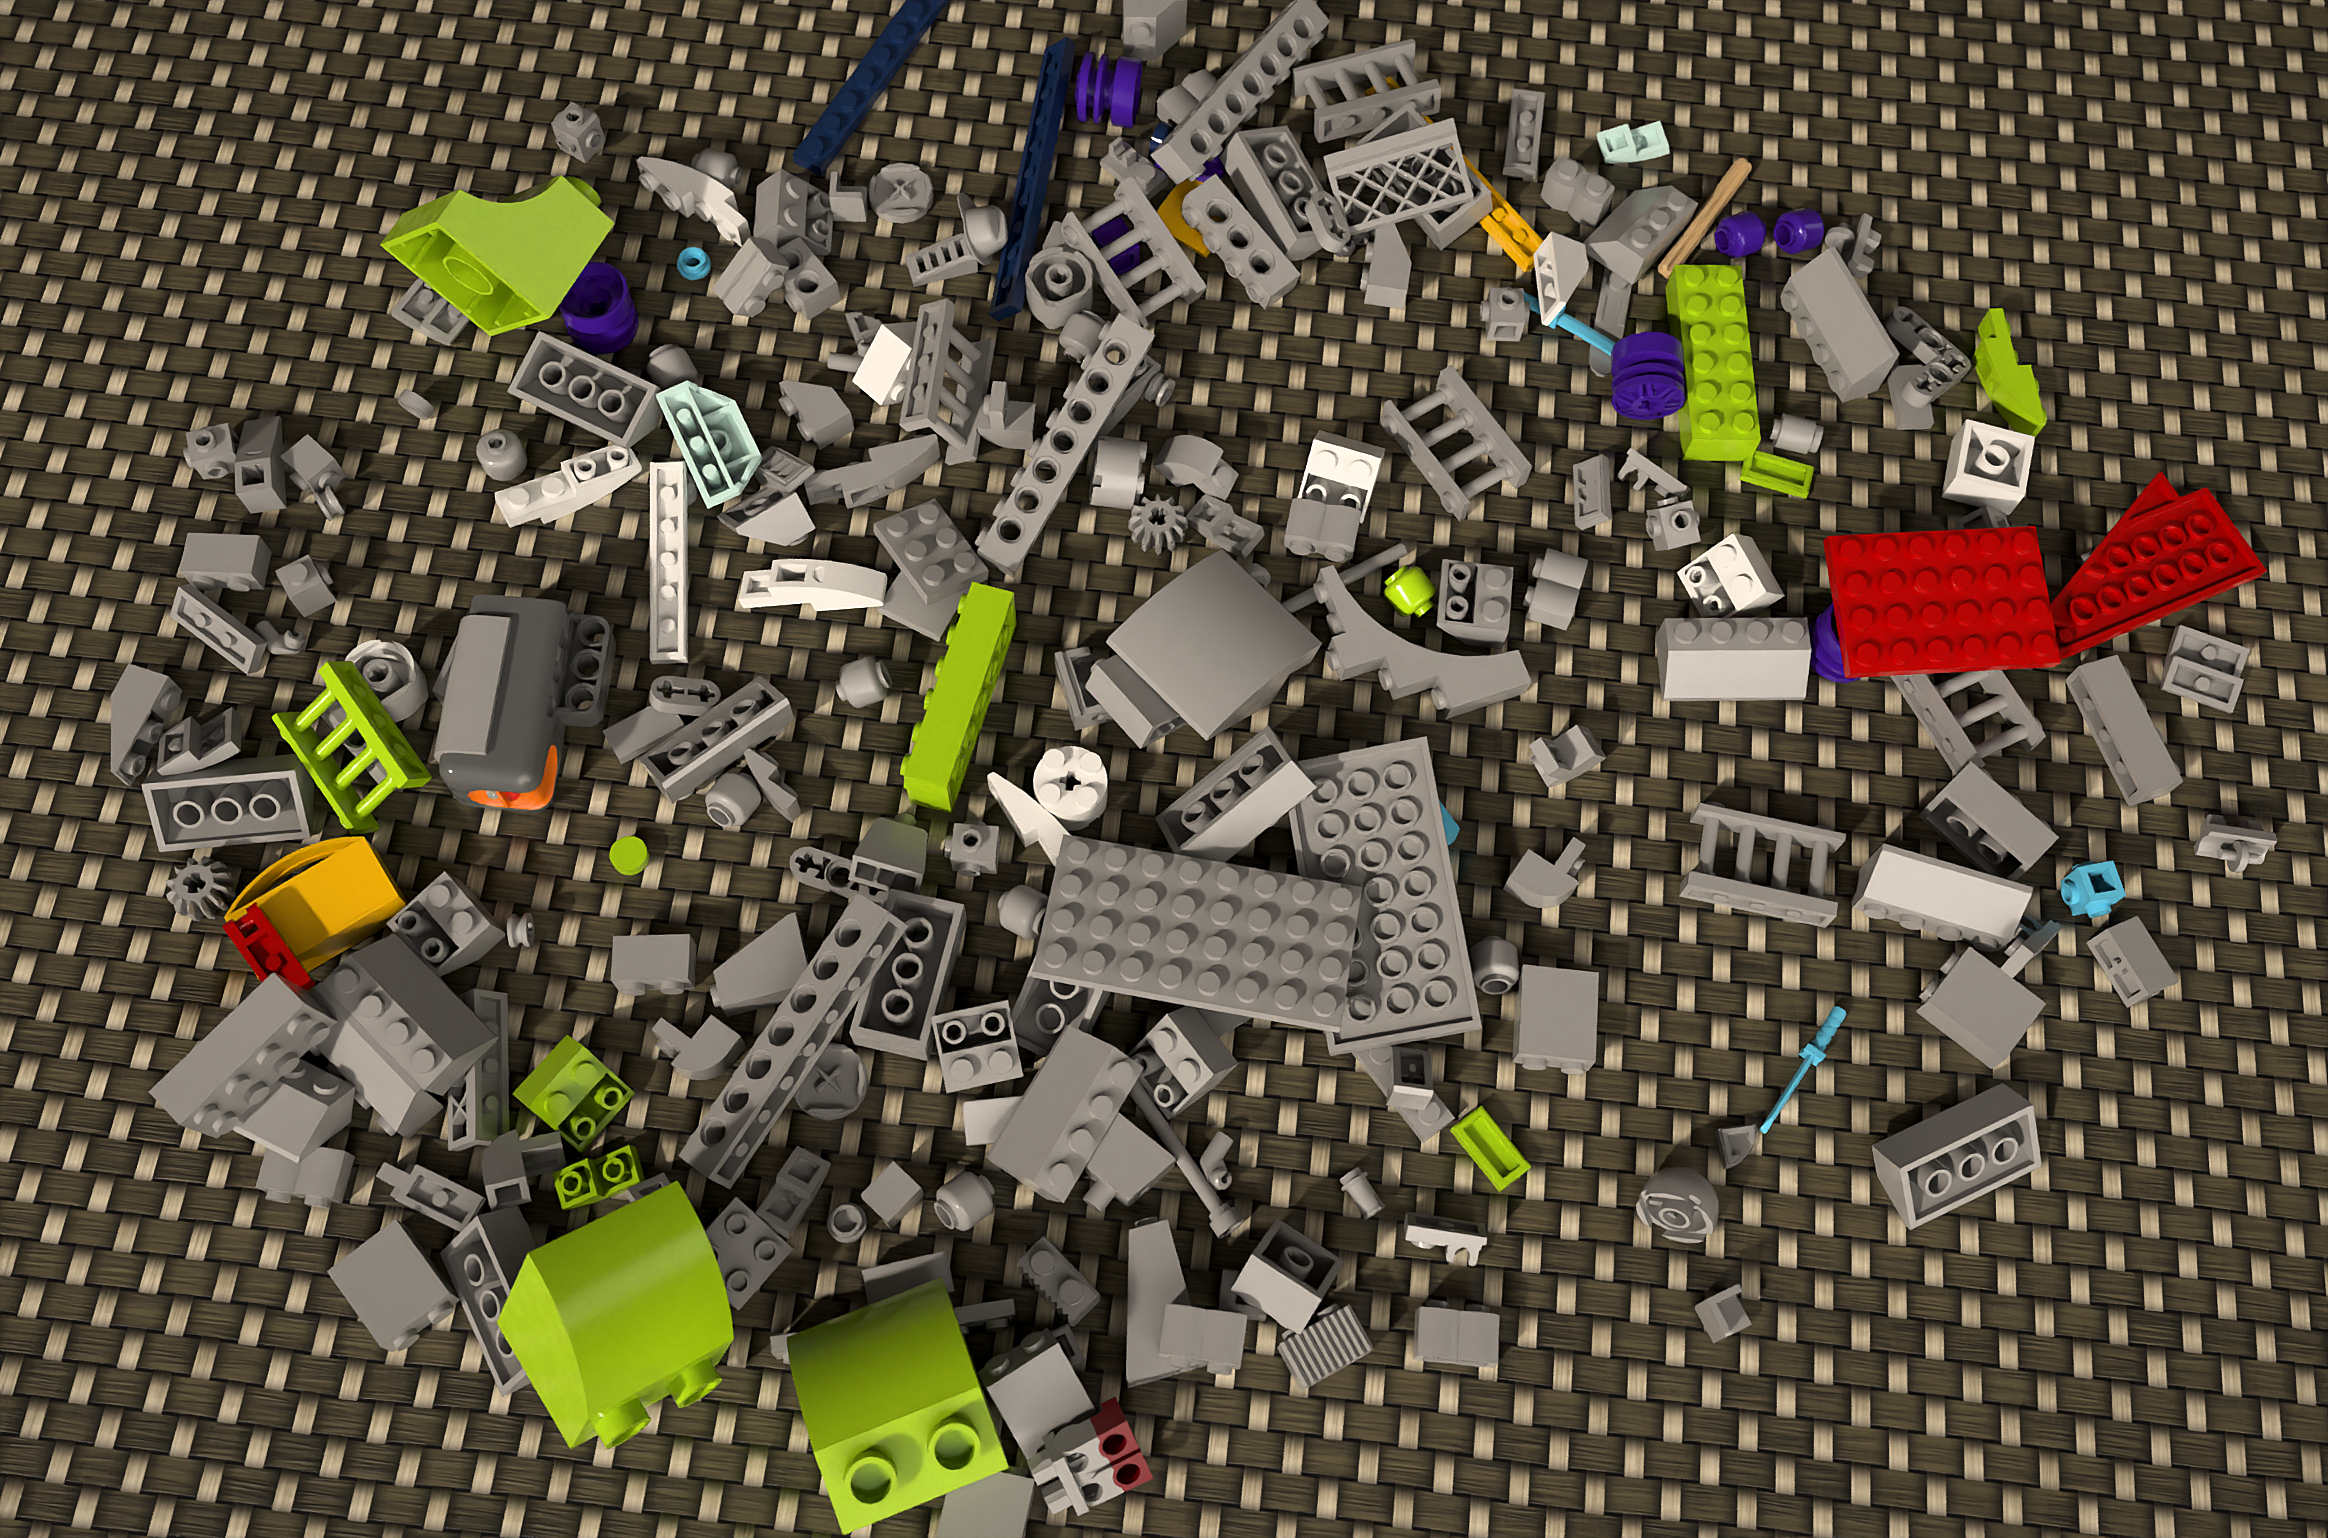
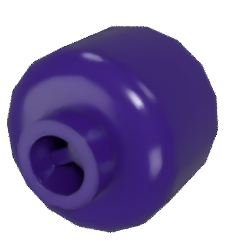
M1809 207L1785 212L1777 219L1775 224L1774 240L1788 254H1797L1814 249L1821 243L1824 236L1823 220L1819 213Z
M1743 211L1727 216L1720 221L1715 232L1714 240L1716 247L1721 253L1731 259L1756 253L1764 244L1766 225L1758 215L1751 211Z

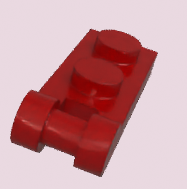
M257 902L246 908L247 913L236 921L230 919L222 925L224 931L261 982L265 981L275 972L305 990H309L316 985L313 978ZM257 925L259 929L247 937L245 933Z

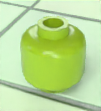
M1405 564L1384 582L1387 586L1384 590V597L1401 617H1408L1414 613L1419 618L1434 605L1430 599L1435 595L1436 587L1419 566L1409 568Z

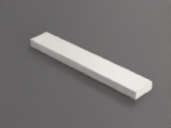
M686 461L650 462V662L652 664L688 663V503Z

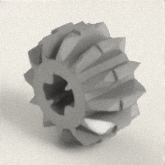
M1157 493L1152 502L1143 497L1141 506L1134 505L1132 508V517L1128 520V529L1132 532L1134 543L1142 542L1144 552L1151 547L1155 548L1157 555L1161 553L1162 547H1166L1173 552L1175 542L1182 543L1185 539L1184 531L1188 528V520L1184 517L1183 506H1174L1172 496L1166 501H1161V497Z
M203 856L199 862L194 858H188L185 869L174 867L178 875L177 878L166 880L167 886L172 889L166 894L168 901L174 905V910L181 916L188 915L193 921L199 922L204 915L209 919L215 920L218 908L229 910L228 905L225 903L226 899L237 897L236 892L231 888L236 883V880L231 873H228V867L223 862H215L212 858Z

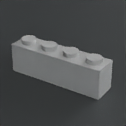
M2118 655L2078 666L2067 677L2065 682L2128 806L2168 795L2183 782L2180 776V769L2177 763L2171 759L2164 745L2161 732L2155 728L2147 712L2145 701L2139 697L2133 686L2129 670L2123 666Z

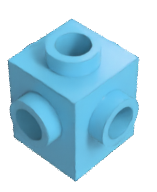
M2113 860L2096 864L2093 861L2077 864L2071 868L2072 872L2060 881L2062 885V898L2069 905L2072 916L2086 913L2089 918L2103 916L2112 911L2111 906L2126 896Z

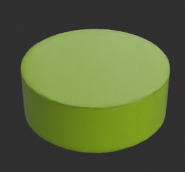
M625 836L618 839L610 849L611 863L621 874H638L645 869L649 862V851L646 845L635 836Z

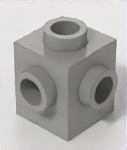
M573 102L563 111L559 112L551 123L556 136V143L560 149L584 163H587L606 142L599 116L590 108H582Z
M1509 286L1490 287L1487 300L1481 301L1480 321H1485L1486 341H1520L1524 325L1528 323L1530 315L1529 302H1524V288H1511Z
M229 423L204 426L199 430L186 433L188 447L183 449L185 460L188 466L195 468L204 480L221 478L226 474L235 472L234 461L240 438Z
M1678 496L1658 500L1657 508L1646 510L1648 516L1646 519V530L1649 537L1653 538L1655 551L1669 550L1701 541L1698 530L1700 517L1698 510L1692 504V500L1679 502Z
M977 820L964 821V824L954 823L953 836L947 835L945 840V858H950L952 870L969 877L979 876L980 873L997 874L1001 842L999 826H987L984 822Z

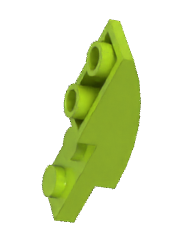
M2003 308L1989 309L1978 326L1981 343L1972 355L1976 372L1988 397L2006 422L2016 432L2036 437L2047 421V412L2042 407L2038 394V379L2034 378L2031 365H2018V353L2013 349L2010 338L2011 326L2005 319Z

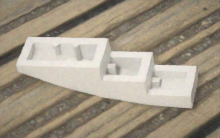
M995 772L988 774L989 789L1023 845L1027 847L1039 841L1056 869L1063 834L1070 835L1069 832L1052 814L1023 790Z

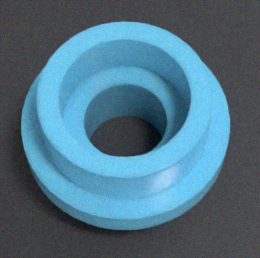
M689 247L680 253L677 260V268L684 278L698 280L709 273L711 261L709 256L700 248Z

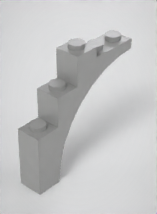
M1334 565L1320 569L1316 583H1314V591L1318 602L1325 604L1328 615H1326L1328 628L1332 635H1336L1330 641L1328 651H1326V659L1331 671H1337L1340 681L1380 668L1381 670L1378 671L1380 683L1385 691L1389 690L1393 700L1433 687L1431 690L1433 703L1438 710L1442 709L1445 719L1525 694L1532 681L1519 650L1489 656H1459L1435 652L1409 643L1382 627L1359 606L1345 588Z

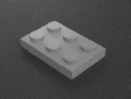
M935 498L874 523V534L926 605L969 588L972 581L980 583L988 579L989 570Z

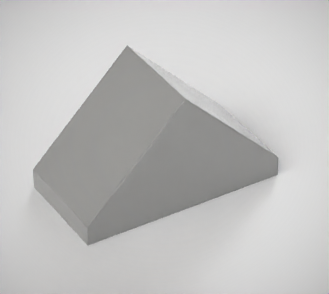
M1392 1046L1386 1105L1425 1111L1433 1096L1431 1051Z

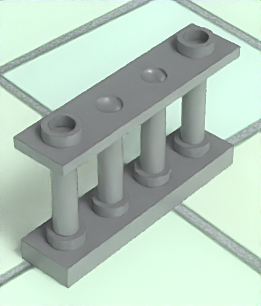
M1414 39L1293 68L1292 94L1294 98L1309 94L1317 108L1315 109L1314 136L1318 143L1375 129L1408 102L1422 117L1439 113L1441 99L1440 83L1437 79L1421 83L1413 70L1415 57ZM1400 72L1407 86L1390 90L1383 76ZM1370 79L1377 94L1360 98L1353 83ZM1340 87L1347 101L1330 105L1323 91Z
M1129 176L1121 181L1117 187L1113 203L1081 222L1071 211L1066 214L1060 227L1065 242L1087 258L1092 267L1093 276L1119 314L1145 329L1149 324L1145 318L1146 316L1178 296L1184 298L1189 305L1200 298L1207 286L1132 176ZM1121 213L1127 214L1134 224V229L1098 250L1088 233ZM1140 241L1146 242L1153 252V257L1118 278L1107 261ZM1158 269L1165 270L1172 280V285L1137 306L1126 289Z
M946 298L920 305L899 425L907 432L926 427L933 429L948 442L945 463L954 465L977 459L981 436L977 429L981 398L984 399L988 391L995 341L990 338L974 343L969 342L952 326L956 305ZM949 342L963 354L961 367L947 356ZM945 372L958 383L956 396L943 386ZM940 402L953 412L951 426L938 416Z
M1452 365L1440 371L1436 392L1401 412L1391 400L1384 403L1381 416V425L1387 435L1393 436L1438 493L1445 510L1453 513L1459 522L1466 518L1470 505L1469 498L1502 479L1508 480L1514 489L1527 482L1532 465ZM1442 403L1449 405L1456 414V417L1421 437L1418 436L1409 424L1412 420ZM1462 428L1468 429L1476 439V442L1447 459L1439 462L1429 450V447ZM1481 454L1488 455L1496 467L1461 488L1458 487L1448 474Z
M2002 670L1964 672L1938 685L1932 684L1926 674L1890 676L1955 776L1970 761L1976 766L1983 768L1986 764L1982 758L2019 741L2027 753L2033 750L2046 737L2040 721L2030 713ZM1980 682L1990 699L1957 715L1952 714L1943 698ZM1999 711L2010 729L1977 745L1972 744L1962 728Z
M1705 802L1697 805L1690 815V822L1704 825L1698 869L1689 871L1682 880L1679 891L1680 897L1826 928L1837 917L1838 902L1826 900V897L1823 896L1828 852L1835 853L1845 842L1846 834L1835 832L1833 828L1825 825L1811 827L1727 809L1724 805L1717 802ZM1718 828L1740 833L1734 878L1731 879L1718 877L1712 872ZM1755 836L1776 841L1771 886L1768 887L1755 885L1749 880ZM1791 844L1813 849L1808 894L1805 895L1789 892V889L1786 888Z

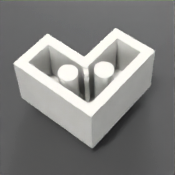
M917 322L882 324L852 380L880 405L897 404L904 400Z

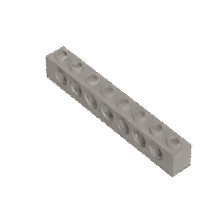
M1293 0L1151 154L1152 158L1176 185L1187 178L1191 182L1198 178L1206 169L1203 165L1206 160L1208 162L1212 161L1222 152L1223 147L1220 144L1223 141L1227 143L1236 132L1241 130L1238 124L1241 121L1243 123L1247 122L1258 111L1255 105L1258 102L1260 104L1265 102L1275 92L1272 86L1274 84L1279 85L1292 73L1288 68L1291 65L1295 67L1308 55L1305 49L1307 47L1312 48L1324 37L1321 31L1330 21L1313 0Z
M1118 314L1114 323L1106 322L1098 336L1102 343L1096 352L1090 349L1080 367L1085 370L1079 381L1072 379L1063 395L1067 399L1061 411L1057 408L1054 409L1045 425L1050 430L1044 440L1038 437L1028 453V456L1032 458L1026 470L1020 467L1010 483L1014 487L1013 492L1008 499L1002 497L993 511L992 515L997 518L992 527L989 529L985 526L980 532L975 545L979 547L977 555L981 560L1014 578L1096 440L1097 435H1099L1150 349L1155 337L1153 333L1121 314ZM1112 350L1119 351L1123 355L1124 360L1119 363L1111 362L1107 358L1106 353ZM1094 379L1102 380L1106 384L1107 389L1103 392L1093 391L1089 386V382ZM1082 408L1089 413L1090 418L1083 422L1077 421L1073 418L1071 412L1074 409ZM1060 437L1067 438L1071 441L1073 447L1068 451L1058 450L1054 445V440ZM1044 466L1049 467L1054 471L1055 477L1049 481L1041 480L1037 476L1036 470ZM1023 496H1031L1036 500L1038 506L1030 511L1024 510L1019 506L1018 500ZM1011 525L1019 530L1020 536L1015 540H1006L1002 537L1000 530L1005 526Z
M860 893L856 894L833 930L824 939L820 949L807 968L801 973L788 996L779 1005L777 1012L762 1034L758 1036L745 1059L734 1071L732 1078L717 1100L713 1102L702 1122L689 1137L687 1144L678 1155L708 1179L731 1189L908 927L905 923Z

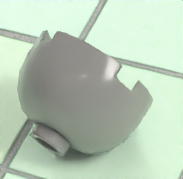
M1669 1167L1661 1169L1649 1177L1638 1197L1636 1210L1642 1222L1649 1228H1651L1652 1223H1655L1667 1229L1662 1236L1683 1243H1699L1704 1241L1706 1234L1709 1233L1711 1236L1714 1232L1719 1214V1201L1711 1183L1699 1172L1688 1167Z

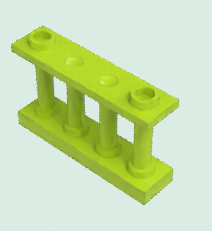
M327 661L318 670L327 688L303 712L275 713L271 718L279 728L283 739L290 744L339 816L342 826L351 835L376 832L380 826L371 812L397 787L398 789L423 787L432 776L352 661ZM338 700L345 710L347 717L321 741L311 725ZM358 729L365 739L367 746L341 770L331 756V753ZM378 758L387 771V776L367 796L361 799L351 783Z

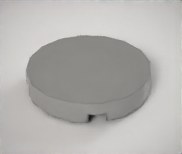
M901 162L890 164L880 169L881 172L876 177L874 174L871 178L868 188L871 207L879 217L889 222L903 224L916 221L924 216L933 204L934 189L931 178L927 173L925 175L924 172L920 171V168L914 164Z
M829 1042L793 1097L801 1110L813 1118L826 1121L844 1118L854 1112L866 1096L869 1084L866 1066L859 1055L848 1046Z

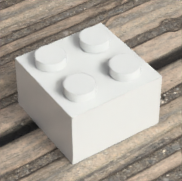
M1966 419L1951 443L1941 497L1980 508L1986 505L2010 515L2025 496L2035 437Z

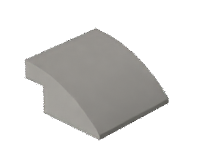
M1223 549L1201 560L1168 583L1138 608L1106 641L1206 741L1271 704L1289 674L1309 664L1322 645L1306 627Z

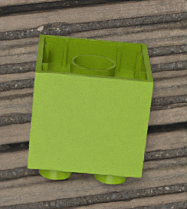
M560 175L501 199L499 203L477 198L458 189L403 213L380 246L489 336H493L549 319L615 223L598 208L601 203L600 197L590 185L576 177L567 176L564 178Z

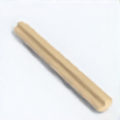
M1739 158L1732 164L1658 266V272L1663 274L1664 278L1669 279L1674 265H1683L1750 173L1752 165L1746 161V158Z

